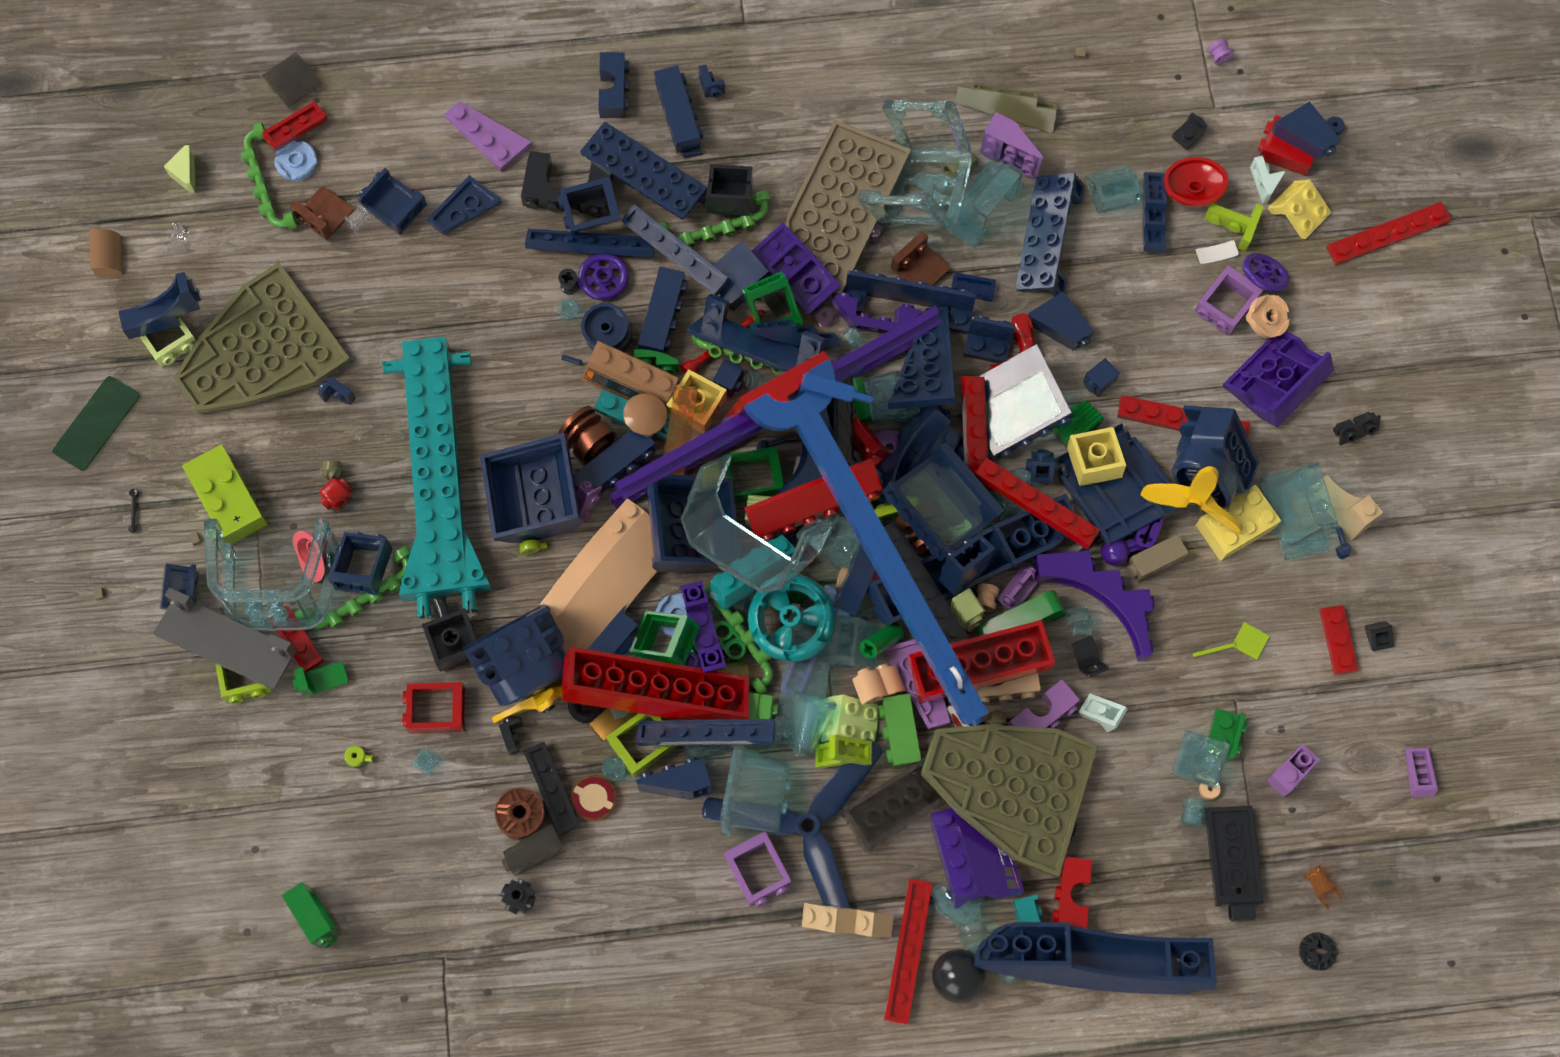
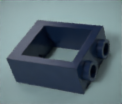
M610 177L560 189L561 195L557 196L560 209L565 208L566 216L563 217L566 230L570 229L572 234L621 221ZM603 186L611 215L575 225L567 195Z
M344 532L328 578L334 589L377 595L393 549L388 539L380 534L373 536L365 535L361 532ZM355 549L378 551L370 576L347 573Z
M619 611L588 649L625 655L635 639L639 629L638 624Z

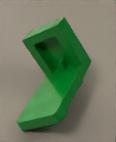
M343 662L306 672L303 667L293 670L295 678H292L294 688L304 697L349 683Z

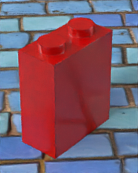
M1275 115L1272 122L1267 121L1263 131L1267 135L1265 139L1261 138L1257 151H1260L1259 156H1263L1264 161L1306 176L1314 157L1272 134L1271 130L1275 122L1282 118Z

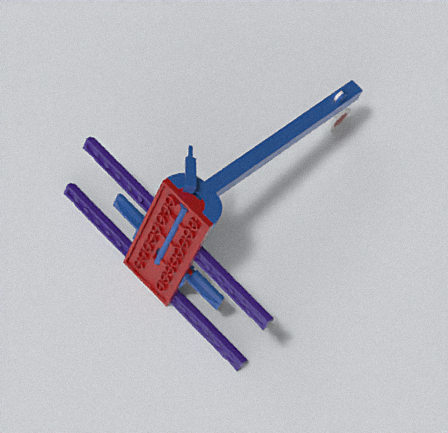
M936 305L918 317L906 321L832 363L825 351L748 392L741 396L718 426L640 468L635 473L615 482L614 485L617 490L610 493L608 497L616 509H618L627 498L630 501H635L637 498L646 494L645 487L650 486L655 481L668 476V474H683L764 428L773 431H786L795 427L949 699L951 705L947 709L954 726L966 727L969 724L975 726L984 720L983 716L988 713L986 707L819 414L827 407L832 397L846 402H851L852 398L867 403L873 402V397L854 392V386L841 383L840 381L853 375V378L859 377V375L866 373V371L873 369V367L875 368L912 347L913 339L942 323L938 316L939 311Z

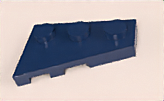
M469 175L427 218V222L441 234L445 235L498 206L502 201Z

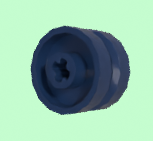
M599 303L592 306L584 314L581 322V331L588 347L592 351L598 340L621 351H625L632 341V329L626 313L619 306L612 303Z

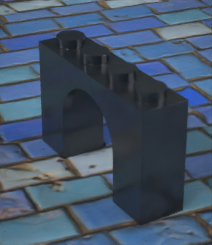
M529 151L521 191L522 204L529 209L543 208L551 212L565 211V208L560 209L557 196L561 194L549 186L552 167L550 153ZM591 162L587 182L610 177L612 184L613 175ZM603 186L567 195L572 214H589L592 217L607 215L608 202Z

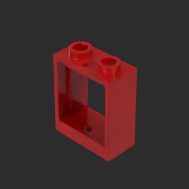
M462 682L407 684V690L403 691V704H406V713L402 714V725L406 727L409 733L465 732V686ZM453 691L452 722L414 723L415 692Z

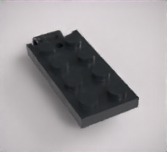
M1253 807L1205 808L1215 907L1221 906V904H1228L1230 922L1255 921L1256 908L1254 903L1260 905L1263 904L1264 900ZM1236 888L1240 890V894L1236 893Z

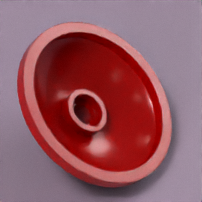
M1189 157L1173 163L1167 169L1164 176V188L1167 194L1176 202L1187 206L1200 207L1215 203L1224 196L1228 189L1229 179L1225 169L1217 162L1207 158Z

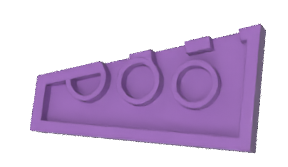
M915 639L893 645L884 653L891 665H896L907 693L910 694L911 700L928 729L931 730L951 724L944 698L919 704L907 663L909 654L921 651Z

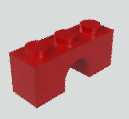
M1072 857L1064 858L1059 875V886L1054 888V900H1057V909H1053L1052 922H1068L1073 926L1087 928L1089 907L1075 904L1071 899V889L1074 886H1088L1090 884L1092 860Z

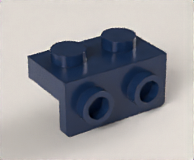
M165 564L160 609L167 610L171 602L165 596L169 588L189 596L196 603L197 593H193L194 585H197L199 580L196 564H191L189 567Z

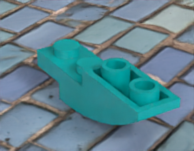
M602 389L594 407L595 412L613 419V423L630 429L623 421V410L628 400ZM667 415L664 427L651 437L676 443L684 422Z

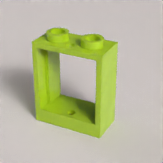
M215 664L221 698L227 703L237 704L243 702L244 698H261L266 696V693L272 692V689L259 683L229 690L225 668Z
M638 713L606 737L608 744L633 778L677 746H661L636 764L618 738L638 725L639 721H643L649 716L654 721H664V717Z

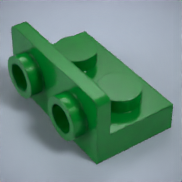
M1216 708L1204 753L1229 761L1236 755L1239 756L1242 748V743L1239 740L1241 734L1245 733L1248 721H1245L1246 714L1241 712L1238 715Z

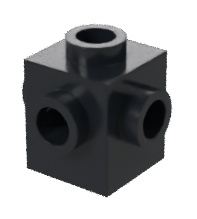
M520 878L518 882L511 879L509 884L506 883L500 893L502 897L501 902L506 905L504 909L516 915L518 912L526 914L527 910H531L536 900L534 896L535 891L530 888L532 884ZM516 891L521 892L519 899H513Z

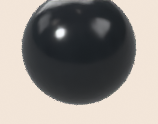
M951 949L944 952L936 960L932 970L933 985L939 995L947 1001L966 1003L975 999L982 991L986 973L984 969L974 967V953L965 949Z

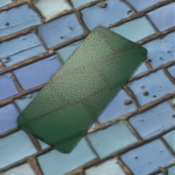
M112 376L106 377L52 449L53 454L80 471H85L140 397L139 393Z

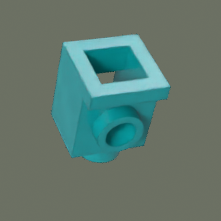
M1037 894L1012 902L1017 922H1040V919L1043 918L1040 906H1035V901L1038 900Z

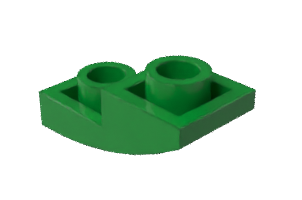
M634 349V357L652 365H657L658 368L669 373L679 372V363L676 358L657 351Z

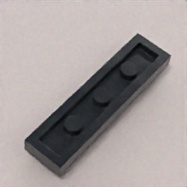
M545 742L523 750L558 836L579 828V822Z

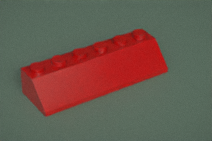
M870 458L850 466L868 501L879 498V494H882V486L873 459ZM823 477L745 507L757 542L762 541V543L768 542L770 539L775 538L774 535L782 532L783 534H789L795 531L797 526L803 524L804 526L812 525L820 517H832L838 513V510H841Z

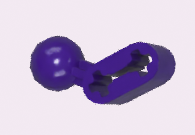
M1161 517L1152 522V526L1145 538V544L1142 543V538L1150 524L1137 530L1133 539L1127 541L1120 539L1109 546L1104 543L1101 549L1102 559L1109 565L1119 566L1127 561L1130 553H1140L1152 547L1156 542L1164 518Z

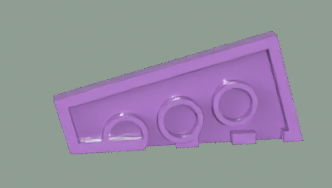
M461 101L444 114L445 118L500 172L532 147V143Z

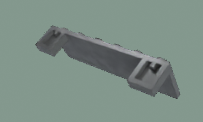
M172 588L167 590L165 596L171 602L154 631L155 636L272 690L276 689L297 651L290 642L273 634L269 636L264 635L196 604L189 596Z

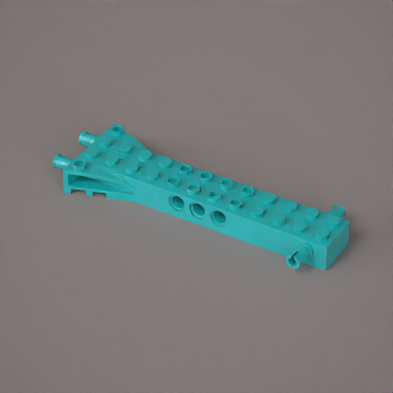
M446 336L402 341V359L382 361L384 375L403 372L405 376L417 530L402 578L399 596L403 602L417 600V618L425 619V616L427 618L432 617L430 599L462 595L463 609L465 608L468 614L470 610H472V613L477 612L475 593L491 592L492 589L465 531L451 372L452 367L472 365L471 353L467 351L451 354Z

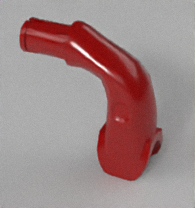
M1020 313L1014 315L1011 319V324L1015 325L1013 336L1016 339L1020 353L1035 345L1032 331L1033 326L1027 314ZM1002 363L991 365L989 369L991 370Z

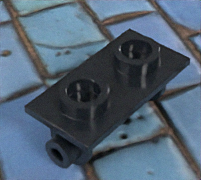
M1365 412L1353 418L1356 424H1353L1350 419L1337 423L1333 427V432L1335 435H1340L1339 445L1351 443L1356 439L1379 431L1381 416H1376L1374 412Z

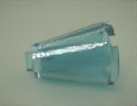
M793 691L789 748L793 750L794 755L806 758L807 754L811 755L836 710L837 703L828 699H820L815 695Z

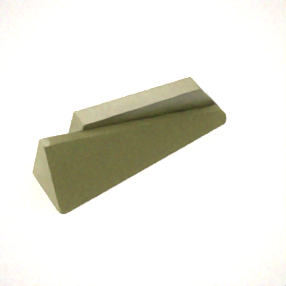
M978 83L971 84V87L958 85L956 103L993 115L996 112L1015 122L1049 133L1053 132L1058 104L1037 102L1038 93Z

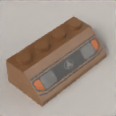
M598 340L580 380L628 401L638 394H651L658 397L666 406L678 381V376Z

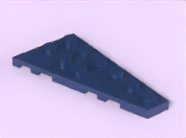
M937 307L939 311L938 316L942 323L913 339L912 348L909 349L900 371L898 383L894 386L892 398L890 397L888 401V409L955 404L948 307Z

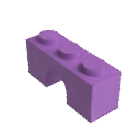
M1060 680L1045 692L1042 697L1048 705V715L1043 717L1036 716L1027 707L1014 717L1007 726L1056 728L1061 723L1059 721L1061 717L1066 715L1068 718L1078 709L1076 705L1080 699L1063 680Z

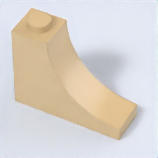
M1328 475L1308 489L1351 541L1367 530L1383 513L1369 495L1363 498L1353 496L1341 489Z

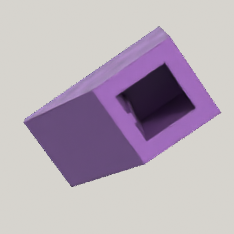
M1302 743L1274 771L1266 782L1284 797L1294 789L1320 759Z

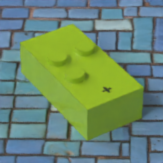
M222 444L182 465L217 532L227 546L268 525L232 458Z

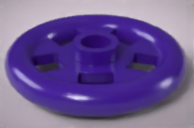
M1259 253L1250 254L1244 258L1242 262L1243 272L1257 287L1269 292H1280L1288 287L1290 281L1288 272L1277 260Z
M595 254L590 256L582 263L578 272V283L582 291L590 298L600 301L618 297L626 289L629 282V271L622 259L612 254ZM599 262H609V267H599ZM589 268L595 270L593 277L586 276ZM619 269L621 276L614 277L613 270ZM605 275L607 279L601 280L600 277ZM593 283L600 287L597 291L590 287ZM614 283L616 287L608 291L606 287Z

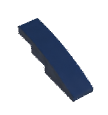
M1144 172L1143 251L1165 252L1167 195L1164 188L1165 173Z
M793 320L750 323V328L755 334L777 342L800 346L802 334L808 331L824 337V347H840V338L834 332L819 334L814 326L797 327Z
M860 542L849 563L850 567L834 603V607L852 616L856 615L875 572V568Z

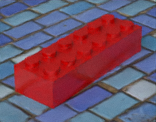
M1042 620L950 643L975 690L1052 670L1055 665ZM920 651L909 654L907 663L919 704L947 697L923 653Z

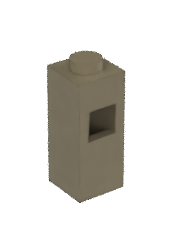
M1178 534L1132 556L1127 563V569L1129 574L1133 578L1135 577L1137 582H1140L1184 560L1189 553Z

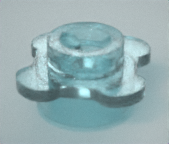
M422 748L411 764L414 768H419L423 775H430L431 769L439 763V757L432 755L427 748Z

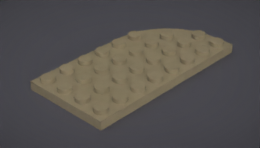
M834 120L790 208L785 223L792 233L841 285L832 293L833 295L844 293L848 270L853 271L856 269L911 155V149Z

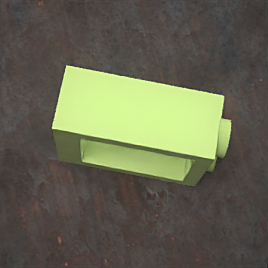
M180 317V328L185 335L159 352L155 350L146 335L140 336L161 368L172 364L182 354L189 353L196 343L195 338Z

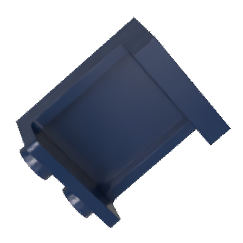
M386 168L378 172L374 176L373 181L367 187H364L358 196V201L363 209L399 235L427 206L423 194L419 191L416 193L411 191L392 177Z

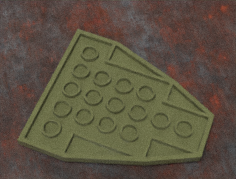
M278 262L244 284L197 339L173 378L200 414L248 406L315 386L350 363L351 360Z
M977 725L937 729L934 732L921 775L960 817L1013 861L1053 877H1059L1098 745L1055 728Z

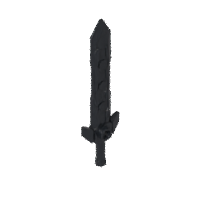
M841 353V354L839 355V357L837 358V360H838L839 358L845 356V354H844V353ZM853 375L840 382L853 386ZM833 398V439L849 467L864 461V457L854 461L853 398L851 402Z

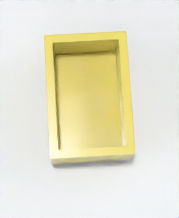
M1254 485L1247 494H1239L1234 497L1232 504L1224 509L1242 525L1241 533L1229 529L1208 513L1199 519L1196 527L1218 559L1222 561L1274 530L1281 522V519L1259 488Z

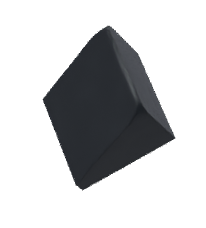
M1386 621L1365 625V632L1372 651L1394 647L1392 625Z

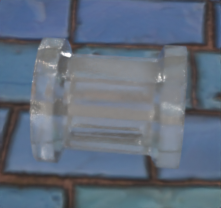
M360 204L356 206L357 209L349 217L345 216L343 218L346 224L356 233L362 224L372 219L370 213Z

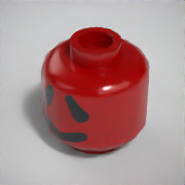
M332 478L319 490V494L322 497L320 503L327 510L333 508L336 511H340L352 500L351 492L353 490L342 478L339 480Z

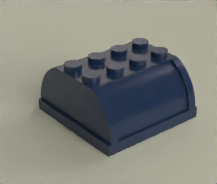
M565 433L480 455L493 540L506 543L541 540L572 532L581 526L583 520L582 514L579 511L570 457V443Z
M668 474V476L645 487V493L648 495L653 546L652 567L654 570L659 572L701 574L730 568L737 561L741 562L732 478Z

